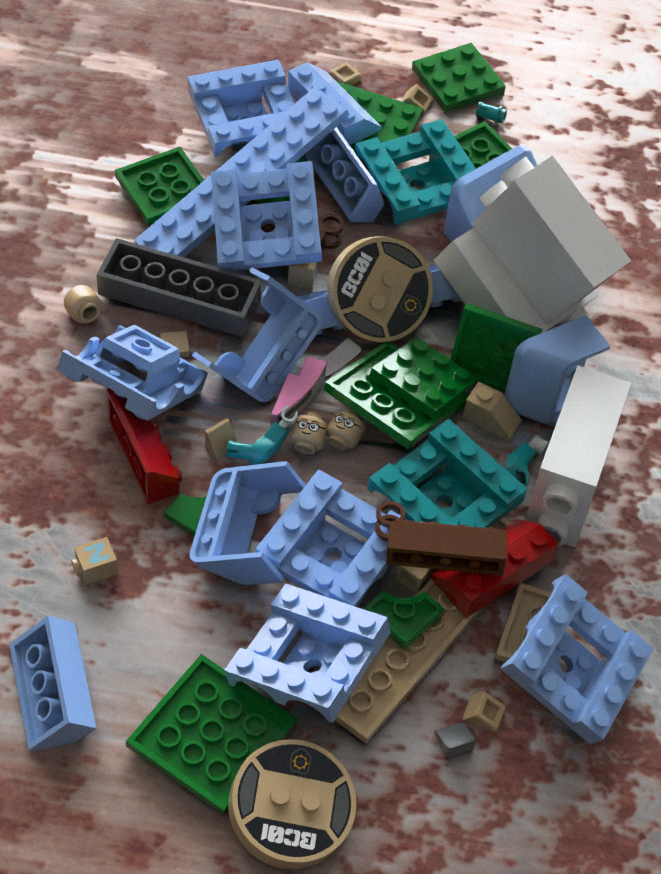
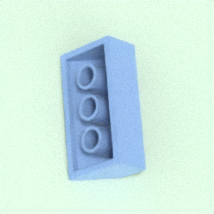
M307 62L288 71L287 87L291 96L297 102L316 87L348 109L350 116L341 122L337 129L349 146L381 130V126L325 70Z
M336 127L313 146L305 157L308 161H312L314 170L350 222L373 223L384 206L377 183Z
M47 616L9 644L28 751H38L76 743L96 729L75 623Z

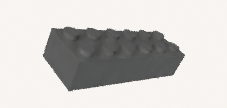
M118 238L115 239L96 274L98 295L243 338L261 300L262 281Z

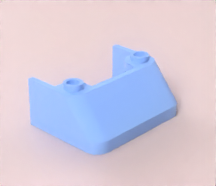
M524 144L518 145L459 178L451 188L443 234L453 241L474 228L471 223L486 209L479 198L495 184L502 181L500 176L521 159L527 157L533 167H536L538 164L532 151Z
M251 268L249 272L268 285L262 294L261 304L271 315L242 358L233 352H226L213 364L197 352H194L192 356L256 400L267 402L276 395L286 380L288 373L293 370L320 330L322 317L315 309L273 278Z
M587 315L526 339L515 350L504 396L519 416L548 426H556L571 385L570 379H573L577 365L584 367L586 359L609 350L610 345Z
M284 461L224 468L213 476L190 550V558L199 568L241 585L283 582L284 577L263 552L247 553L257 515L274 511L280 503L282 494L300 493L306 486L291 465Z

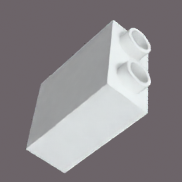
M553 155L536 167H533L527 157L521 159L500 176L502 181L495 184L479 198L486 209L471 223L546 325L577 304L631 262V259Z
M475 228L453 240L434 259L465 305L469 303L543 329L542 333L585 315L591 319V316L584 307L600 295L598 290L595 289L546 325Z
M578 365L540 467L525 521L541 524L559 543L558 547L565 544L576 548L631 382Z

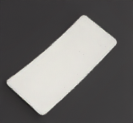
M347 338L332 352L320 359L327 362L326 376L333 374L346 365L362 349L350 338Z

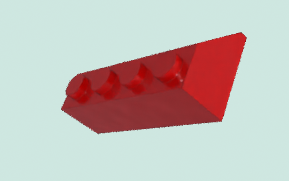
M106 388L109 423L147 503L151 504L179 494V482L182 481V475L178 466L173 467L170 461L172 460L169 447L161 442L162 436L158 425H153L151 420L147 421L136 417L133 412L125 408L128 398L120 397L112 389Z
M516 519L501 529L507 530L506 562L503 576L437 570L430 575V578L467 619L553 562L559 543L541 524Z

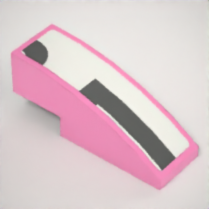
M307 356L299 376L288 373L271 413V426L274 422L280 423L282 421L281 411L284 407H290L285 417L291 419L296 412L299 415L311 403L326 378V361Z

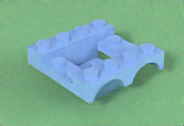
M279 60L188 76V93L214 157L219 156L227 146H230V149L246 146L295 104L285 83L286 75ZM262 94L271 114H268L262 101Z
M312 161L288 163L287 169L237 174L236 169L211 172L219 268L237 271L251 268L322 262ZM290 196V201L245 206L240 204V201ZM265 224H273L275 226L272 232L262 231V227Z
M121 325L118 326L115 333L106 337L100 344L97 337L89 339L86 347L77 357L67 350L62 351L57 368L69 380L80 383L91 378L93 382L112 389L116 395L128 398L125 408L133 412L136 417L147 421L201 392L208 372L180 358L178 348L136 325L128 328ZM127 360L133 363L137 369L148 372L146 380L143 381L116 365Z
M319 469L256 548V552H263L284 578L299 587L355 607L359 606L370 586L377 579L380 580L388 567V564H386L388 541L380 539L375 532L377 509L343 490L342 482ZM390 510V511L388 512V514H385V513L381 512V516H383V515H395V516H397V517H399V518H400V516H401V515H399V514L393 512L392 510ZM326 515L368 538L367 542L364 543L325 521ZM381 525V531L389 535V528ZM334 552L339 554L341 558L338 561H331L327 559L326 555Z
M565 574L553 581L551 585L554 587L550 598L542 609L529 620L525 627L527 635L524 641L500 669L591 745L604 740L654 648L633 630L625 633L587 601L585 597L588 592ZM570 626L607 658L599 660L566 632L567 627ZM559 658L563 659L567 664L566 673L559 668Z
M285 584L271 604L273 613L247 650L240 648L226 667L225 673L229 685L235 687L239 681L252 683L266 691L277 703L286 705L289 700L304 702L318 710L328 722L333 723L390 635L388 618ZM300 629L302 633L301 638L284 663L278 662V659ZM313 666L321 667L319 671L307 672Z

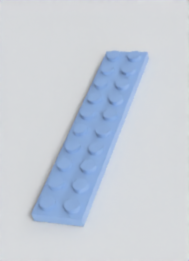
M314 87L216 171L236 169L237 174L287 169L288 163H295L350 116L348 109ZM211 175L139 235L134 242L142 246L185 257L215 231ZM251 200L240 201V204L245 206Z

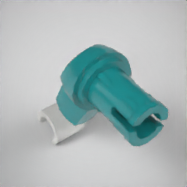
M284 407L281 411L282 421L280 423L274 422L266 434L256 440V442H253V445L229 440L226 457L249 460L252 465L264 464L281 447L290 432L287 426L297 421L298 412L295 413L293 418L288 419L285 417V414L290 407Z
M536 435L529 444L523 443L507 456L505 469L525 487L528 486L530 479L527 466L534 459L536 453L538 455L542 453L548 441Z

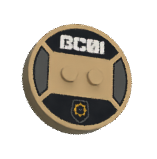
M368 237L348 246L335 260L327 283L328 302L339 324L351 334L374 342L398 340L415 330L425 318L433 295L431 273L422 255L408 243L390 237Z
M279 740L257 749L240 767L229 794V817L237 838L257 859L271 866L283 869L308 868L330 857L349 834L356 814L355 789L345 767L326 749L304 740Z

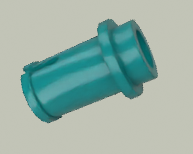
M479 102L478 107L480 109H476L477 117L492 120L497 125L504 123L507 110L503 106L498 108Z

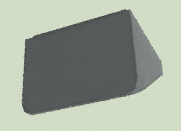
M463 722L435 730V735L445 758L474 750L475 738Z

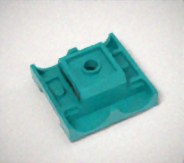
M443 119L422 124L420 132L382 143L376 137L355 144V154L366 163L370 175L378 185L380 193L383 192L387 197L395 224L448 209L450 192L454 183L459 178L476 169ZM429 155L428 162L398 170L396 164ZM412 186H420L422 187V189L418 190L417 188Z
M447 419L431 431L428 440L394 465L388 463L370 476L367 489L370 493L374 491L379 492L390 501L401 504L405 509V518L410 521L438 522L448 525L462 524L479 528L493 526L521 504L527 492V488L450 419ZM446 463L443 471L419 489L416 487L417 484ZM441 500L447 501L451 507L441 508L437 505V502Z

